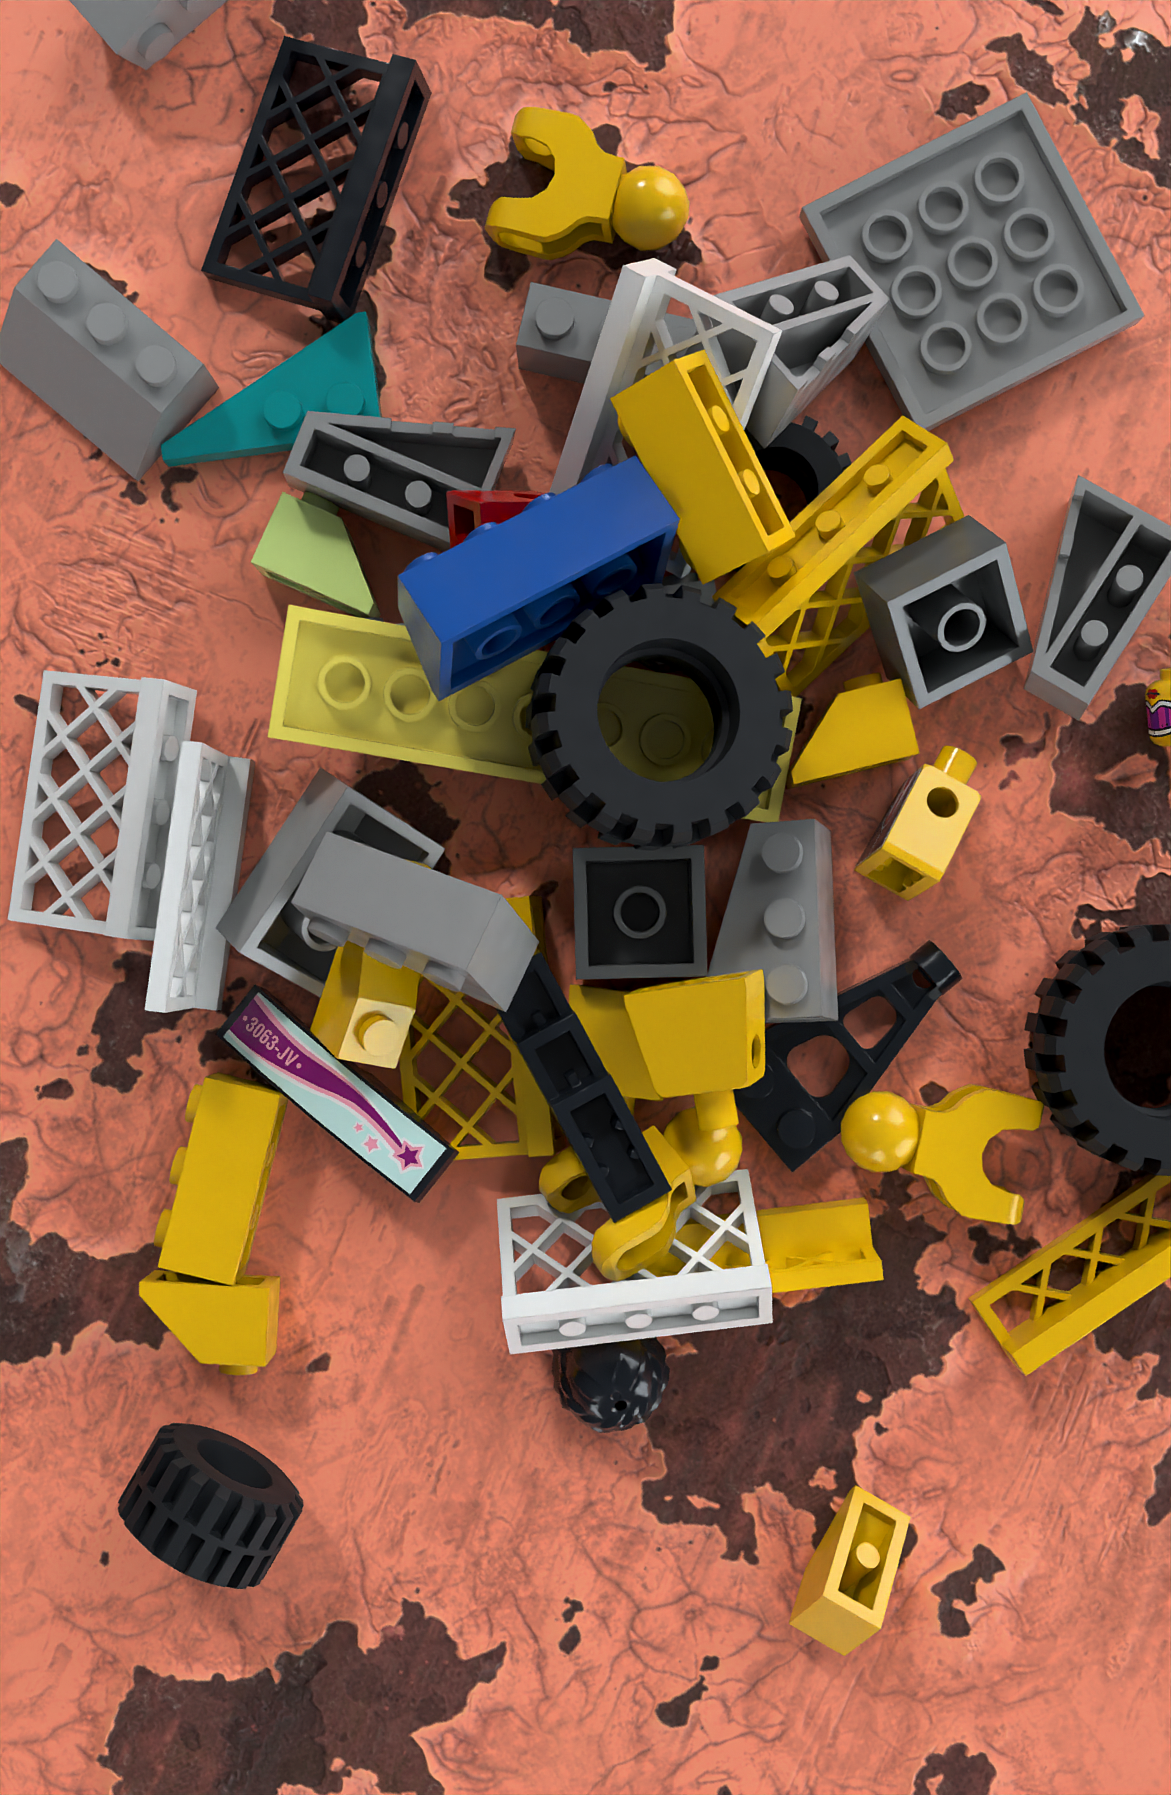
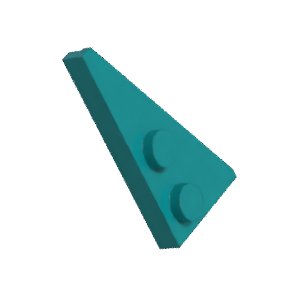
M355 313L161 444L162 459L168 467L291 451L307 411L382 417L367 313Z

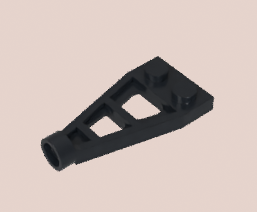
M928 940L910 955L908 959L837 993L838 1021L775 1023L765 1028L764 1076L749 1087L733 1089L737 1108L791 1172H794L841 1132V1121L848 1107L859 1097L870 1093L935 1001L963 979L961 974L948 957L932 941ZM917 969L930 986L928 988L917 986L913 980V971ZM880 996L885 998L895 1010L896 1021L873 1047L868 1049L862 1048L844 1027L843 1019L848 1012L868 999ZM827 1035L836 1038L846 1049L849 1065L846 1073L830 1094L824 1097H815L809 1094L790 1072L787 1066V1056L794 1047L814 1037Z

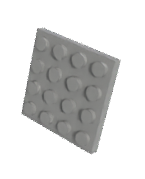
M1027 92L803 206L799 218L823 263L850 255L890 298L865 340V344L902 415L927 431L1136 325L1145 316Z

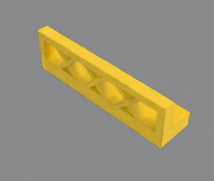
M1148 1175L968 1298L1010 1361L1025 1376L1171 1278V1220L1152 1217L1156 1192L1171 1182V1176ZM1141 1203L1139 1214L1128 1212ZM1116 1219L1137 1222L1134 1244L1131 1249L1121 1256L1099 1252L1104 1227ZM1150 1225L1162 1227L1148 1237ZM1089 1238L1087 1249L1076 1248V1246ZM1064 1254L1085 1258L1080 1284L1069 1291L1047 1287L1051 1263ZM1098 1261L1109 1263L1096 1272ZM1037 1274L1035 1285L1023 1283ZM1012 1290L1033 1294L1029 1318L1008 1332L990 1305ZM1045 1297L1056 1299L1043 1308Z
M864 1197L756 1210L765 1264H768L772 1293L884 1280L882 1261L872 1245L869 1208ZM732 1213L716 1216L726 1221ZM690 1218L676 1233L675 1239L698 1252L714 1232ZM742 1223L737 1229L745 1234L744 1224ZM726 1241L709 1260L722 1269L751 1266L749 1254L729 1241ZM668 1252L661 1259L644 1269L656 1277L677 1275L686 1263Z

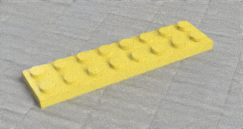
M288 605L267 737L542 784L546 780L540 765H532L528 746L533 742L532 731L525 727L526 708L531 703L533 691L530 688L537 670L542 665L548 652L536 650L438 701L431 690L406 626ZM623 666L613 673L605 683L597 704L598 722L605 743L613 755L625 767L644 778L658 782H667L692 774L704 763L712 748L714 723L706 697L691 678ZM792 697L793 712L783 717L782 727L789 728L793 732L789 751L778 756L776 761L782 771L773 787L759 795L760 804L742 819L766 823L779 822L802 698Z

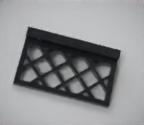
M284 36L201 269L208 279L319 310L327 320L342 323L354 315L432 94L417 61L392 54L390 62L386 63ZM297 61L320 66L326 79L294 97L289 83ZM330 69H331V70H335V71H339V72L336 73V74H334V75H332ZM363 78L380 82L374 100L350 112L341 90ZM334 95L344 117L312 134L302 112ZM284 97H286L287 101L282 104ZM295 117L305 138L273 155L268 144L273 129ZM365 124L363 132L361 134L359 127ZM352 132L358 143L353 159L330 171L320 149ZM313 153L323 176L291 192L282 170ZM265 155L266 160L262 162L263 156ZM274 175L284 198L253 214L247 202L252 187ZM344 183L342 191L340 192L338 186ZM331 190L337 202L333 217L309 230L299 208ZM292 212L302 235L271 252L261 229ZM244 214L246 219L241 221L242 215ZM253 234L263 257L241 269L225 265L231 246ZM323 242L322 248L319 250L317 245ZM310 249L316 265L308 287L305 288L286 282L278 266ZM271 271L274 279L263 275Z

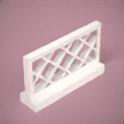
M655 258L623 265L549 493L552 492L558 495L574 487L591 470L602 464L610 463L615 466L627 460L628 458L621 442L623 436L618 426V414L610 398L643 379L648 365L660 360L666 365L678 359V352L701 342L745 430L783 330L675 277L677 269ZM671 297L689 306L699 333L673 345L664 321ZM710 317L723 324L713 328ZM735 329L757 340L747 369L730 375L717 335ZM656 343L659 352L651 355ZM743 379L737 393L733 382ZM679 547L678 553L671 550L666 570L679 578H683L690 573L691 567L684 560Z
M44 670L8 920L97 933L117 938L154 941L182 740L190 741L197 690L165 679L141 677V680ZM64 687L77 688L89 705L69 725H67L60 714ZM95 690L106 692L99 697ZM126 694H137L139 697L135 721L122 732L108 710ZM99 720L112 742L90 760L77 738ZM67 749L80 770L59 788L51 776L53 759L63 750ZM121 754L128 764L126 785L113 795L99 773ZM89 783L103 805L82 823L68 800ZM57 811L71 833L50 851L42 838L44 821ZM112 817L119 828L117 848L104 858L90 835ZM80 846L94 868L73 886L59 863L75 848ZM48 873L62 896L44 912L33 911L31 909L35 884ZM101 881H103L110 892L106 921L95 920L81 899ZM69 908L74 914V916L62 915Z
M182 740L145 1003V1010L167 1013L190 1008L215 1011L222 1008L230 943L216 929V926L238 892L255 761L228 756L202 742Z
M748 1169L735 1170L726 1180L709 1187L694 1186L697 1201L680 1213L676 1221V1233L692 1218L713 1231L714 1234L698 1252H695L674 1238L668 1252L686 1263L677 1275L656 1277L646 1269H642L624 1280L612 1281L606 1284L591 1285L579 1277L593 1262L591 1242L594 1235L575 1223L585 1210L602 1208L607 1211L603 1203L597 1202L568 1214L559 1212L552 1207L543 1194L497 1199L503 1296H501L502 1320L510 1355L773 1323L772 1285L768 1264H765ZM738 1192L740 1205L726 1221L701 1207L711 1195ZM540 1216L551 1225L533 1244H530L513 1232L512 1219ZM742 1223L744 1224L745 1234L737 1229ZM563 1233L586 1247L567 1268L545 1254ZM726 1241H729L749 1254L751 1266L722 1269L709 1260ZM514 1250L521 1254L516 1262ZM534 1264L556 1278L546 1291L517 1294V1281Z

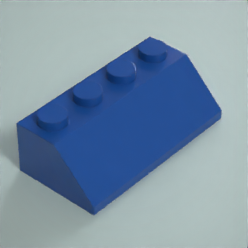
M636 455L615 466L606 463L594 468L579 484L558 495L550 492L538 496L524 508L522 513L500 524L495 522L485 523L474 529L465 538L463 543L439 555L435 552L421 555L413 560L403 573L398 575V609L431 690L438 701L558 639L573 619L586 608L592 610L597 607L603 597L623 590L627 595H632L641 585L662 583L680 518Z

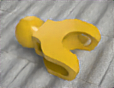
M523 107L517 112L511 130L517 150L525 159L545 166L554 171L555 175L548 187L532 198L500 197L493 202L489 209L485 230L499 246L537 258L554 260L574 252L583 243L592 240L613 244L615 233L625 243L640 251L660 250L677 239L688 219L689 199L684 186L673 173L660 166H638L627 173L625 158L605 153L598 146L593 131L577 115L540 107Z
M968 1084L951 1091L939 1103L931 1106L909 1104L903 1097L889 1091H873L859 1097L848 1107L841 1121V1141L847 1155L861 1168L871 1172H890L902 1167L913 1174L922 1175L931 1193L944 1206L955 1210L958 1214L972 1219L1016 1225L1022 1219L1025 1204L1024 1198L1020 1194L1008 1191L1003 1186L990 1183L983 1172L982 1153L989 1139L1002 1130L1024 1129L1034 1131L1039 1128L1044 1104L1041 1101L974 1084Z
M694 1106L680 1111L666 1125L663 1135L654 1125L642 1132L672 1190L615 1223L610 1218L595 1231L591 1242L593 1263L605 1278L612 1281L624 1280L668 1253L676 1235V1221L680 1213L697 1201L694 1186L709 1187L722 1182L737 1168L742 1153V1136L736 1125L719 1130L701 1131L699 1130L696 1108ZM571 1146L554 1156L542 1168L539 1178V1190L549 1204L559 1212L569 1214L594 1203H602Z

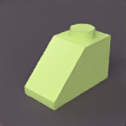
M282 492L251 563L262 575L355 617H380L381 613L351 534L342 518L336 516L339 508L332 502L310 492H304L301 500Z

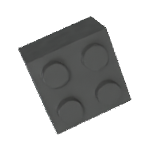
M970 515L854 572L886 678L889 681L901 678L905 696L918 709L1033 652L1007 544Z
M685 845L674 849L672 846L661 847L655 851L635 850L634 846L573 848L576 980L708 976L704 845Z

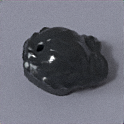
M657 1337L552 1350L554 1389L560 1396L562 1408L572 1412L580 1422L599 1433L624 1431L632 1428L635 1424L646 1422L652 1412L662 1402L663 1390L669 1381L670 1368L665 1362V1349L657 1340Z

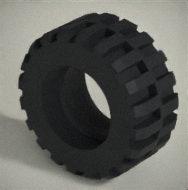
M662 583L641 585L632 595H627L623 590L603 597L597 607L592 610L586 608L571 621L563 634L558 637L547 653L542 665L537 670L530 688L533 691L531 703L526 708L525 728L532 731L533 742L528 746L532 765H540L546 778L541 784L551 801L558 797L570 811L565 816L579 828L586 824L599 831L598 839L613 845L626 842L634 844L635 850L655 851L661 847L672 846L674 849L695 843L729 828L730 824L747 816L760 804L759 795L773 787L782 771L776 763L778 756L789 751L793 731L782 727L783 717L793 712L791 691H778L775 679L785 672L778 654L776 653L766 658L757 645L766 636L753 621L744 629L731 619L737 607L720 597L711 606L700 602L701 589L681 585L674 594H666ZM634 661H656L668 664L689 676L703 692L713 717V744L707 759L692 774L674 781L658 782L637 775L625 767L608 748L600 730L597 704L607 680L623 666Z
M1171 924L1120 927L1117 931L1101 932L1085 939L1084 948L1081 950H1069L1055 963L1060 971L1053 979L1043 978L1035 992V995L1042 999L1038 1013L1028 1012L1024 1030L1034 1033L1033 1048L1024 1049L1025 1066L1027 1069L1036 1072L1038 1082H1035L1031 1087L1037 1100L1041 1101L1052 1111L1050 1120L1063 1134L1073 1137L1078 1141V1146L1094 1155L1134 1171L1140 1169L1154 1175L1171 1176V1103L1159 1108H1146L1137 1106L1124 1099L1111 1082L1104 1057L1107 1029L1120 1005L1133 993L1142 988L1153 986L1171 988Z

